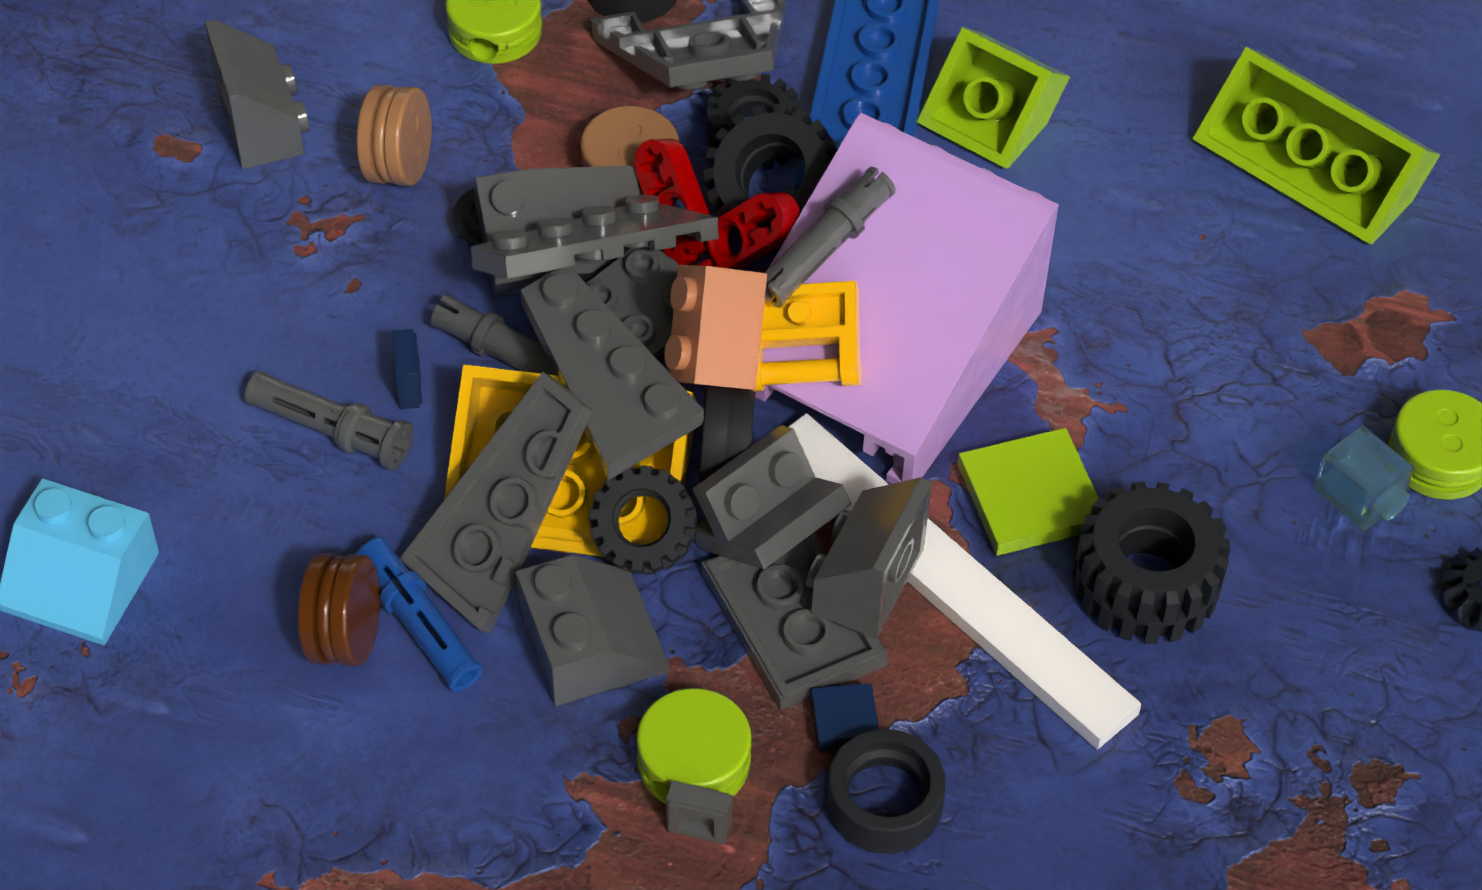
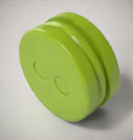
M446 0L449 39L459 53L473 61L486 64H502L515 61L533 50L541 38V0Z
M1443 389L1422 392L1409 399L1397 415L1388 442L1389 463L1397 477L1417 493L1435 499H1460L1482 488V403L1467 394Z
M681 689L659 698L646 710L637 731V764L644 785L652 795L665 804L671 781L719 791L733 796L736 795L744 785L751 765V729L743 711L726 696L707 689Z

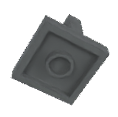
M780 425L693 488L706 516V519L696 525L695 541L701 550L766 569L850 506L851 502L843 484L815 477L794 428Z

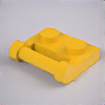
M856 280L802 284L780 308L772 305L775 295L769 302L764 301L756 390H753V392L764 391L765 385L841 381L843 387L861 386L859 287ZM839 344L840 358L780 362L763 361V349Z

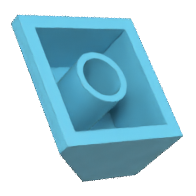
M42 478L13 524L0 582V611L105 646L159 554L149 513Z

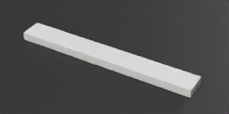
M807 413L789 426L794 428L815 477L843 484L851 502V505L846 510L851 511L863 490L889 485ZM927 519L924 550L907 581L1097 750L1139 715L1141 703L931 520Z

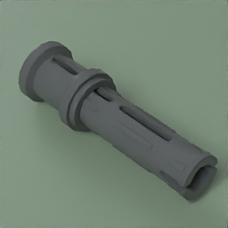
M257 371L247 384L245 402L248 405L257 406L289 419L294 423L331 436L340 450L351 454L360 451L380 460L381 466L386 469L395 470L399 468L412 446L414 437L412 423L401 419L394 423L374 415L370 406L365 404L352 403L344 406L309 390L272 377L264 371Z

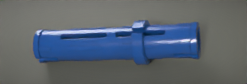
M385 537L372 539L363 545L357 554L367 555L374 562L379 578L381 593L379 599L385 610L389 613L397 614L417 641L419 647L445 678L451 691L460 692L472 686L482 675L483 668L473 658L451 625L425 593L426 583L417 572H410L392 550ZM391 580H397L413 602L412 604L407 603ZM428 623L446 646V649H442L424 624Z

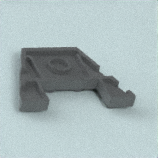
M740 0V12L742 15L652 30L644 29L635 11L590 18L592 38L595 42L669 87L677 86L681 89H697L705 86L707 81L724 78L736 81L750 80L755 78L760 72L774 70L786 13V0Z

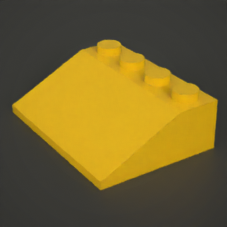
M463 365L444 500L540 376L539 373ZM550 375L559 382V376ZM687 391L696 401L693 392ZM694 430L635 464L632 468H641V465L652 466L658 470L663 469L679 480L685 487ZM584 432L530 549L605 558L592 538L589 511L592 509L593 497L597 489L601 490L605 485L604 481L607 477L600 465V457L593 443H589ZM649 496L636 497L627 502L621 510L619 517V527L623 536L631 543L638 545L651 544L659 540L665 533L669 522L668 512L664 504L656 498Z

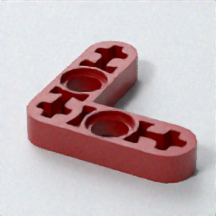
M670 138L644 141L638 147L634 161L636 175L643 194L657 196L658 203L674 206L675 202L680 199L686 210L710 215L683 145L677 140ZM761 193L751 197L718 218L719 239L700 242L696 240V237L684 234L676 236V247L664 249V252L676 261L678 265L696 266L695 263L700 260V254L710 253L713 259H706L697 266L741 270L783 245L800 215V209L795 199L788 193ZM776 213V218L771 221V227L760 228L757 222H764ZM733 226L738 229L742 238V246L737 255L731 251L728 244V234Z

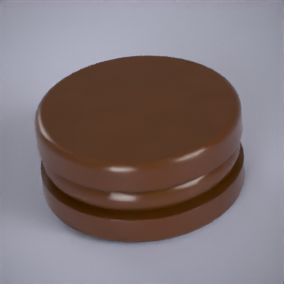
M321 552L313 556L308 563L300 587L297 619L301 649L305 658L310 663L321 665L340 663L343 666L357 667L363 665L369 658L376 640L380 616L379 578L374 562L369 556L349 554L346 557L341 555L334 557L333 553Z

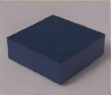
M413 329L393 330L395 376L400 409L420 408V404H422L417 335L413 333Z
M872 683L811 688V705L818 752L839 750L843 744L857 734L879 729Z

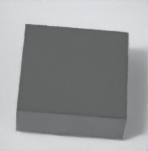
M671 781L666 797V830L718 844H727L732 827L733 795Z

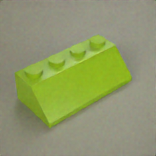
M1245 47L1193 137V140L1371 245L1411 204L1440 157V154L1268 55Z

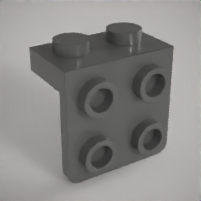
M650 246L631 248L624 253V257L615 260L586 284L656 359L665 353L666 343L671 336L674 310L671 305L670 293L672 284L677 278L678 264L661 250L654 251L650 249Z

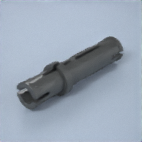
M869 167L858 181L841 197L831 198L824 205L826 210L824 214L764 272L767 273L765 300L767 302L775 295L772 305L778 308L782 307L786 300L848 238L855 239L865 230L864 222L888 198L892 197L896 191L893 182L883 171L875 179L874 177L879 173L878 168Z
M446 294L440 299L441 303L447 306L446 309L438 304L436 305L432 314L431 324L437 329L440 328L471 344L474 353L482 357L490 354L523 372L539 374L544 372L548 375L559 376L552 359L547 357L541 343L505 325L502 316L494 312L484 314L457 300L450 294Z

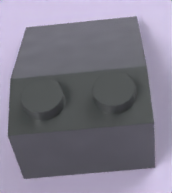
M635 166L532 168L475 177L474 200L483 243L493 241V234L500 231L523 230L528 232L538 229V222L545 219L567 218L572 220L582 217V211L586 208L596 206L617 208L625 205L626 198L640 195ZM624 247V253L632 247ZM575 257V266L571 268L583 279L589 274L603 271L618 258L585 260ZM555 270L509 279L489 274L493 299L521 295V289Z

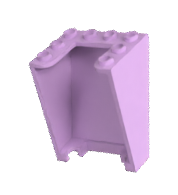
M860 113L770 267L826 211L824 205L833 197H841L858 181L869 167L878 168L879 173L874 177L875 179L882 171L891 179L896 189L895 194L888 198L864 222L865 230L855 239L848 238L803 283L856 280L859 287L861 386L843 387L841 381L765 385V390L755 392V397L765 402L771 393L777 390L864 434L863 452L873 456L881 446L885 448L886 453L893 456L894 465L887 473L886 481L894 484L924 476L1040 315L1059 204L1046 199L1037 192L1029 191L1007 181L985 168H979L951 155L938 146L930 145L910 136L888 123H882ZM839 344L763 349L764 362L840 358Z

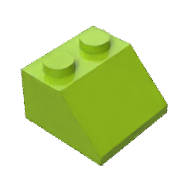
M962 27L917 123L1009 169L1047 125L1070 76L983 32Z

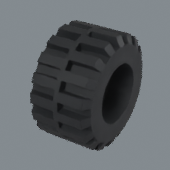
M775 104L773 113H768L764 105L752 107L754 116L748 119H744L741 113L731 118L735 127L730 132L722 127L715 135L720 144L719 148L709 147L705 157L711 165V168L704 169V182L710 189L706 193L718 215L721 217L750 199L749 184L754 172L765 161L778 156H792L805 162L803 180L797 190L790 195L797 202L801 214L838 150L826 128L818 119L813 122L809 113L797 108L795 113L791 114L787 105ZM776 213L764 222H757L760 228L771 227V221L776 218ZM733 226L731 228L732 232L742 241L740 232Z
M1145 481L1134 482L1131 485L1130 491L1126 492L1119 486L1109 491L1108 500L1099 498L1092 505L1090 515L1086 514L1083 521L1073 575H1075L1076 596H1083L1081 606L1087 615L1097 613L1099 615L1097 625L1106 631L1115 627L1120 630L1119 637L1132 641L1133 635L1144 637V644H1157L1159 636H1166L1169 642L1182 639L1184 629L1193 634L1202 627L1204 618L1210 619L1220 596L1231 550L1230 539L1224 538L1226 527L1222 519H1211L1213 508L1205 500L1198 504L1194 502V493L1184 488L1179 493L1169 490L1170 484L1157 482L1156 488H1147ZM1139 553L1156 555L1167 560L1176 569L1169 571L1147 570L1135 565L1126 556Z

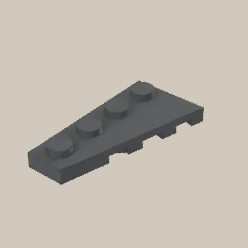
M654 195L631 196L625 199L624 206L617 208L609 206L586 208L582 211V217L572 220L567 218L545 219L538 222V229L528 232L523 230L497 232L493 234V241L471 247L472 267L475 270L509 279L575 266V257L585 260H609L624 257V247L639 248L650 246V249L654 251L676 247V236L683 234L696 237V240L700 242L719 239L718 217L658 203V197Z
M571 267L557 269L520 290L521 304L547 357L552 359L559 373V382L593 410L584 433L589 443H593L600 457V465L608 480L703 424L704 409Z
M544 372L540 374L400 557L409 568L417 572L427 584L480 631L490 634L516 580L515 571L520 570L593 413L591 408L555 378Z

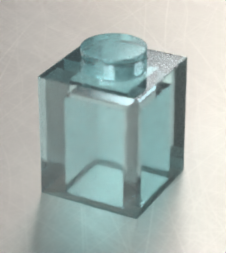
M1362 425L1323 455L1313 488L1359 528L1366 531L1382 517L1387 521L1393 519L1406 506L1410 499L1407 488L1415 468Z

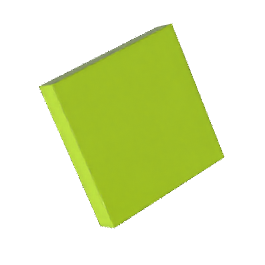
M1067 428L959 453L958 468L996 556L1079 536L1086 514L1090 515L1092 505L1099 499Z

